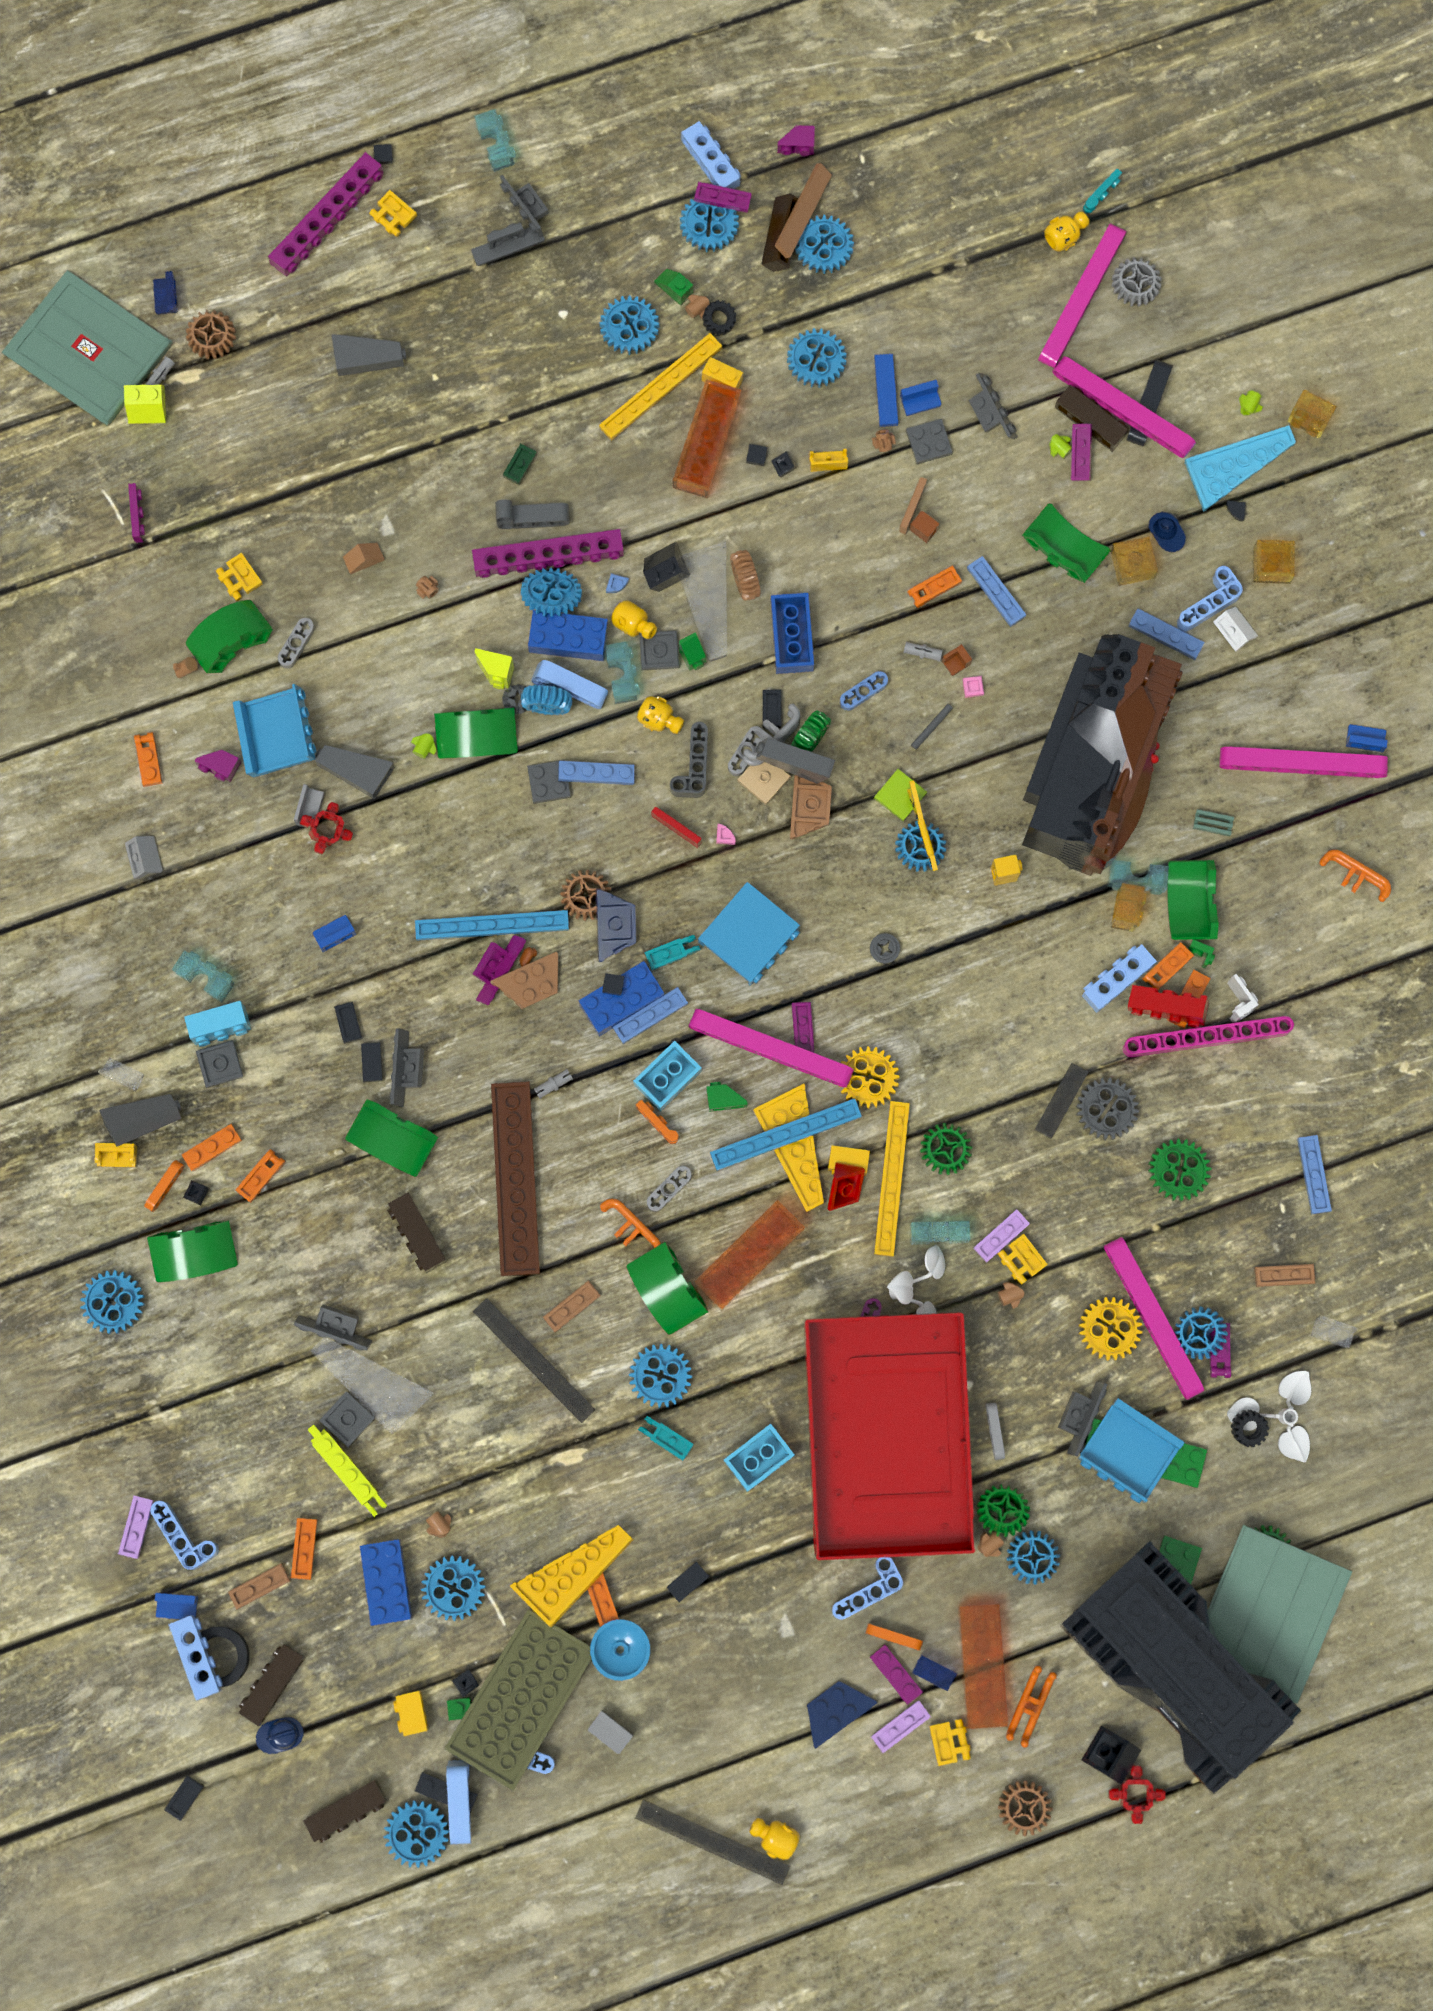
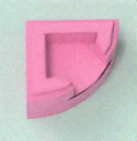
M718 824L716 844L735 845V836L731 830L725 825Z

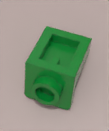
M1194 939L1191 941L1188 950L1192 951L1191 953L1196 957H1205L1201 967L1206 968L1208 964L1211 965L1215 958V954H1212L1214 948Z
M471 1697L447 1700L449 1721L460 1720L464 1717L472 1703Z

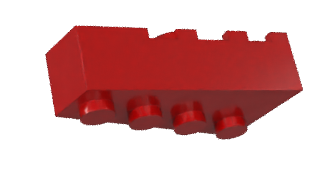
M1132 985L1127 1007L1128 1011H1131V1014L1136 1016L1146 1014L1150 1015L1152 1019L1161 1020V1018H1166L1172 1023L1180 1024L1181 1021L1188 1023V1026L1199 1028V1025H1205L1209 1001L1206 995H1201L1200 998H1197L1192 993L1184 992L1180 996L1172 990H1163L1162 993H1159V990L1156 988Z

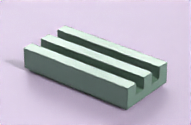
M1197 809L1193 829L1230 837L1234 817ZM1199 816H1204V817L1214 818V819H1218V820L1228 821L1229 823L1220 822V821H1215V820L1206 819V818H1201V817H1199ZM1198 822L1226 827L1227 830L1199 825Z

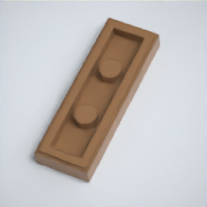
M923 477L918 481L901 522L899 531L902 534L906 535L926 487L927 479Z
M1314 1264L1254 1268L1256 1287L1315 1284Z
M588 1280L543 1318L556 1333L601 1295Z
M279 1564L228 1591V1594L236 1610L291 1581L283 1565Z

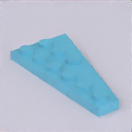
M1290 426L1185 459L1186 468L1203 512L1295 445L1296 441Z

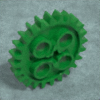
M1179 1138L1175 1144L1172 1140H1169V1146L1162 1143L1163 1150L1157 1148L1155 1151L1158 1155H1151V1158L1155 1161L1148 1163V1165L1153 1167L1148 1170V1173L1153 1174L1149 1180H1155L1156 1182L1152 1187L1159 1186L1158 1194L1164 1191V1198L1171 1195L1172 1201L1178 1197L1179 1201L1182 1202L1184 1196L1189 1201L1191 1194L1196 1198L1198 1196L1197 1191L1201 1193L1204 1191L1201 1185H1208L1205 1179L1211 1178L1209 1174H1206V1172L1212 1170V1168L1206 1167V1164L1210 1162V1160H1204L1207 1153L1200 1154L1199 1152L1202 1147L1200 1146L1195 1149V1142L1189 1146L1187 1139L1183 1144H1181ZM1169 1154L1175 1155L1177 1158L1176 1163L1169 1162L1167 1156ZM1181 1154H1184V1160L1181 1165V1170L1184 1172L1179 1175L1178 1187H1176L1175 1181L1178 1176V1170L1175 1169L1180 1165ZM1187 1159H1193L1196 1166L1194 1168L1189 1167L1186 1163ZM1164 1173H1170L1173 1180L1167 1182L1163 1177ZM1184 1177L1190 1178L1191 1186H1185L1182 1179Z

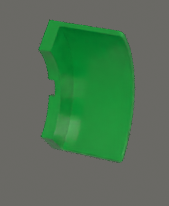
M1050 503L1046 505L1022 534L1036 552L1040 550L1048 557L1046 561L1055 568L1062 567L1067 571L1068 576L1083 583L1087 581L1111 551L1109 547L1090 539L1076 529Z
M251 600L238 601L220 608L205 618L190 634L186 641V646L206 673H222L226 665L236 656L235 652L241 648L246 650L255 645L266 644L273 628Z
M514 708L434 713L439 759L512 754L518 751Z
M1214 860L1168 862L1167 899L1169 928L1172 940L1218 939L1219 921L1217 906L1214 904V896H1212V894H1216V866Z
M366 1099L345 1140L379 1160L416 1177L436 1143L438 1136L408 1120L405 1121L397 1117V1114L380 1104Z
M215 1221L193 1227L194 1230L161 1232L147 1237L156 1281L169 1282L189 1279L236 1267L238 1262L229 1221Z
M666 1242L627 1264V1270L641 1298L668 1335L673 1334L708 1313L703 1297L690 1281L687 1282L682 1275L684 1270L674 1250Z

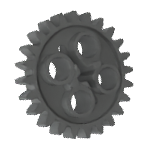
M1101 1078L1100 1084L1094 1080L1093 1087L1088 1084L1086 1086L1088 1092L1085 1090L1081 1091L1084 1097H1078L1077 1100L1081 1104L1076 1105L1077 1109H1081L1076 1114V1116H1082L1079 1123L1085 1122L1086 1124L1083 1130L1089 1128V1135L1095 1132L1096 1139L1103 1135L1104 1141L1109 1135L1111 1140L1115 1139V1134L1121 1138V1131L1127 1134L1129 1132L1127 1127H1134L1131 1121H1137L1138 1119L1133 1114L1139 1113V1110L1134 1109L1139 1104L1138 1102H1133L1136 1095L1130 1096L1129 1094L1132 1089L1125 1090L1126 1083L1119 1086V1080L1117 1079L1115 1083H1112L1111 1078L1108 1079L1107 1083ZM1100 1092H1107L1110 1096L1109 1100H1103L1100 1097ZM1115 1095H1117L1118 1098L1111 1106L1110 1111H1108L1102 1119V1121L1098 1123L1097 1120L1105 1110V1107H1107L1112 1098ZM1116 1103H1123L1125 1111H1119L1116 1108ZM1096 1107L1099 1114L1097 1116L1091 1115L1089 1108ZM1105 1119H1113L1115 1125L1113 1127L1107 1126Z

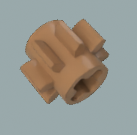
M888 429L877 431L875 433L876 437L872 438L873 446H875V449L878 448L879 452L890 451L892 444H896L895 436L892 432L889 433Z
M432 575L429 578L423 576L416 583L418 588L416 590L417 594L422 599L426 596L431 599L439 590L437 587L438 581Z

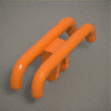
M1330 850L1320 859L1319 864L1321 866H1325L1329 861H1335L1349 870L1341 883L1344 887L1349 883L1354 873L1359 876L1351 891L1353 893L1357 891L1365 879L1380 889L1378 897L1380 902H1384L1391 893L1389 880L1340 850Z
M611 1198L601 1203L600 1208L602 1212L615 1208L628 1220L614 1234L616 1238L622 1236L632 1225L636 1228L624 1240L623 1245L625 1247L640 1233L654 1248L661 1245L659 1239L621 1201Z
M1035 1666L1032 1670L1006 1733V1739L1012 1741L1023 1713L1030 1715L1021 1739V1746L1024 1748L1029 1745L1030 1737L1052 1684L1057 1678L1056 1673L1051 1672L1045 1680L1038 1699L1031 1697L1030 1695L1038 1676L1042 1672L1041 1666Z

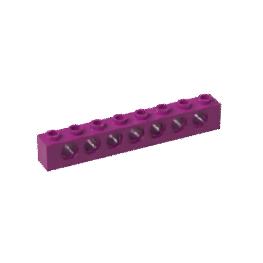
M365 152L268 255L270 264L286 277L290 273H294L298 264L309 257L311 250L321 244L325 235L330 234L335 225L346 217L347 212L351 208L356 207L359 199L369 193L371 186L381 180L383 177L382 165ZM362 175H367L364 179L360 178ZM350 188H355L352 192L348 191ZM337 201H343L340 205L335 204ZM325 214H331L328 218L323 217ZM313 227H319L316 231L311 230ZM301 240H307L304 244L299 243ZM289 253H295L292 257L287 256Z
M620 529L472 550L476 577L480 576V578H488L493 574L507 575L509 572L514 571L524 573L529 569L542 570V568L546 569V567L550 566L560 568L565 566V564L571 563L573 565H580L586 561L600 562L602 559L607 558L616 560L624 556ZM602 544H606L609 546L605 550L599 548V546ZM589 547L590 550L588 552H582L581 548ZM565 549H569L572 551L569 555H564L562 553V551ZM546 552L553 553L549 558L543 556ZM529 554L535 556L532 560L525 559ZM509 557L516 558L513 563L506 561ZM490 560L498 561L495 565L488 564Z

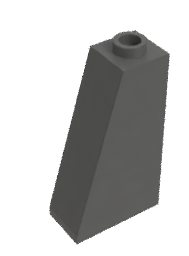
M337 334L331 335L338 376L403 367V360L407 359L405 348L401 349L400 342Z
M770 738L760 741L756 747V759L816 784L830 778L835 760Z
M324 745L323 749L320 748L315 755L317 766L373 799L376 798L394 770V765L390 761Z
M171 1094L104 1108L99 1111L104 1125L116 1147L180 1120L179 1111L182 1109L178 1100H173Z

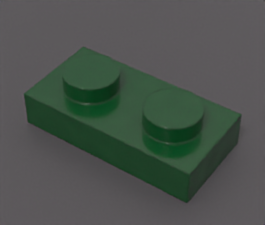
M520 443L505 469L503 477L520 485L534 461L537 451Z

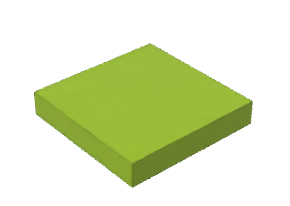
M897 769L874 796V799L904 822L914 810L907 793V789H910L909 781L913 780ZM915 782L920 802L927 794V791Z

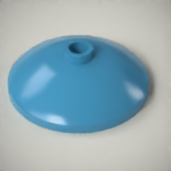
M613 1620L601 1626L593 1636L590 1647L591 1659L596 1669L603 1676L617 1681L628 1680L637 1676L647 1665L650 1656V1643L646 1633L637 1624L628 1620ZM618 1646L624 1647L622 1654L617 1653L616 1649Z

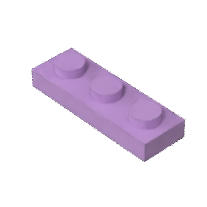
M1015 1210L973 1249L987 1263L1030 1223L1018 1210Z
M133 1496L118 1552L119 1555L139 1559L154 1500Z
M918 1700L874 1733L871 1738L881 1752L884 1753L931 1716Z

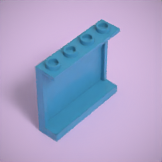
M292 684V689L244 703L238 700L233 702L247 775L257 777L316 760V747L311 738L313 731L308 722L309 711L304 701L306 695L304 690L296 684Z
M747 882L698 938V943L703 947L706 946L747 980L748 985L751 986L753 982L757 984L763 977L761 973L766 968L769 970L775 963L774 958L778 954L782 955L788 948L786 944L790 940L794 941L800 934L798 931L800 925Z
M1117 1398L1077 1459L1081 1461L1080 1465L1088 1470L1094 1469L1098 1472L1096 1475L1104 1481L1109 1479L1114 1483L1113 1487L1121 1492L1127 1491L1131 1494L1130 1498L1140 1504L1141 1501L1143 1503L1148 1501L1147 1498L1177 1451L1181 1449L1185 1442Z

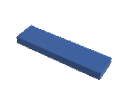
M893 354L874 355L879 427L898 426Z

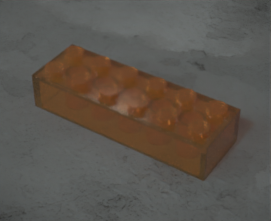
M706 379L672 480L674 489L708 499L741 401L742 390Z
M777 1200L694 1281V1284L722 1312L805 1230V1227Z
M995 1604L958 1607L966 1728L1008 1727L1000 1606Z

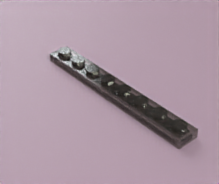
M487 1298L473 1311L581 1424L596 1410Z
M644 1799L635 1816V1819L778 1884L783 1885L790 1865L771 1858L766 1854Z

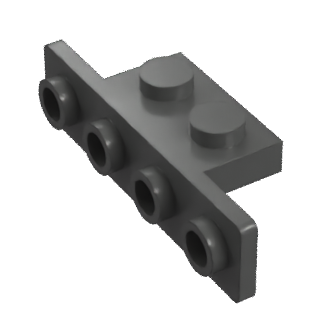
M503 175L499 176L501 180L499 185L505 194L508 192L511 196L509 197L514 207L518 206L523 220L527 219L529 221L528 225L534 234L537 232L539 237H542L543 232L537 221L549 214L548 208L529 183L514 191Z
M521 222L518 224L513 223L502 230L490 232L486 235L487 243L471 249V253L476 265L481 266L545 242L544 235L539 237L537 232L534 234L530 227L523 230Z
M977 373L976 377L983 391L969 399V402L984 431L988 433L1001 424L1008 438H1018L1015 425L1009 421L1007 410L999 402V394L991 386V379L988 375Z
M396 1028L394 1036L395 1045L392 1057L393 1072L391 1074L392 1085L390 1092V1104L398 1107L404 1106L405 1088L422 1087L424 1060L423 1049H408L409 1031L401 1028Z
M324 1304L320 1307L317 1321L299 1315L294 1322V1326L302 1331H311L317 1333L320 1337L334 1339L337 1343L349 1344L357 1350H368L372 1344V1340L355 1334L359 1316Z
M1097 1381L1090 1398L1077 1392H1072L1058 1425V1428L1074 1435L1067 1454L1078 1457L1083 1451L1086 1436L1091 1432L1093 1419L1097 1416L1100 1402L1106 1395V1383Z

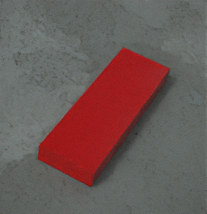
M654 807L651 811V817L696 848L701 845L700 836L661 809Z

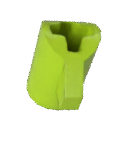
M1250 390L1247 392V395H1240L1239 401L1242 415L1247 416L1262 411L1263 406L1259 404L1261 395L1258 392Z
M1053 435L1049 442L1050 454L1053 457L1058 454L1063 459L1066 458L1072 451V446L1068 444L1071 439L1068 436Z
M428 733L414 737L410 742L415 745L412 752L420 758L426 759L428 753L434 755L436 752L434 739Z

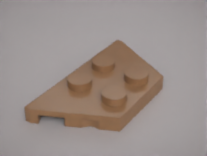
M795 775L790 839L793 840L829 825L832 791L830 785L825 782L816 784Z
M556 951L490 982L493 986L498 987L504 992L505 996L512 999L517 1006L524 1009L557 994L558 953Z

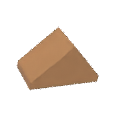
M378 543L357 544L343 556L350 575L385 560Z

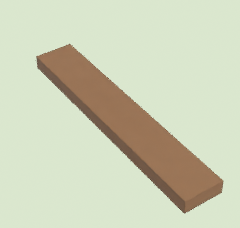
M821 163L815 165L775 244V247L785 258L791 257L832 176Z

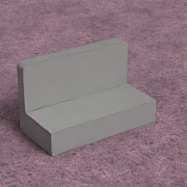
M303 784L294 816L296 825L302 826L300 820L303 815L312 816L313 819L320 812L324 792L310 789L308 785Z
M135 836L125 843L134 879H140L148 873H161L163 871L153 836Z
M604 1711L600 1712L588 1728L590 1733L617 1754H620L633 1737L629 1731Z

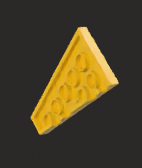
M805 1084L753 1109L764 1132L809 1116ZM813 1136L775 1149L774 1152L806 1213L824 1204Z
M617 1525L597 1536L591 1542L581 1545L580 1548L563 1555L545 1565L539 1571L531 1573L521 1581L509 1586L552 1628L634 1539L621 1526Z

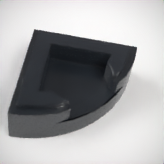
M1227 501L1226 507L1228 512L1237 521L1244 522L1246 502Z

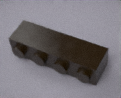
M791 193L775 197L761 262V265L772 272L789 269L791 257L785 258L775 247V244L799 199Z
M1069 385L1056 401L1054 408L1075 424H1092V437L1111 452L1115 450L1127 435L1128 429L1122 421L1114 419L1109 411L1101 409L1097 406L1095 400L1088 399L1077 387Z
M406 1193L388 1203L390 1209L387 1211L392 1220L396 1219L399 1226H397L400 1235L402 1237L406 1236L409 1241L406 1243V1246L411 1254L415 1252L418 1258L415 1262L420 1271L424 1269L428 1273L446 1263L444 1255L410 1194Z
M287 1644L277 1647L272 1655L275 1657L271 1664L267 1663L261 1672L264 1675L260 1681L256 1680L250 1688L252 1693L248 1698L245 1697L239 1705V1708H241L239 1714L257 1726L262 1725L306 1658Z
M374 1780L303 1820L313 1841L319 1840L320 1843H323L331 1838L330 1833L335 1830L340 1833L349 1828V1822L355 1820L358 1823L367 1817L365 1813L373 1810L375 1813L384 1808L383 1803L387 1799L377 1780Z

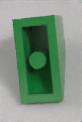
M666 269L654 281L658 287L680 306L685 303L688 296L693 294V284L679 272Z
M696 632L679 640V653L689 671L702 668L705 665L704 663H706V656Z
M721 1082L710 1083V1086H706L709 1112L747 1108V1100L726 1084L721 1085Z

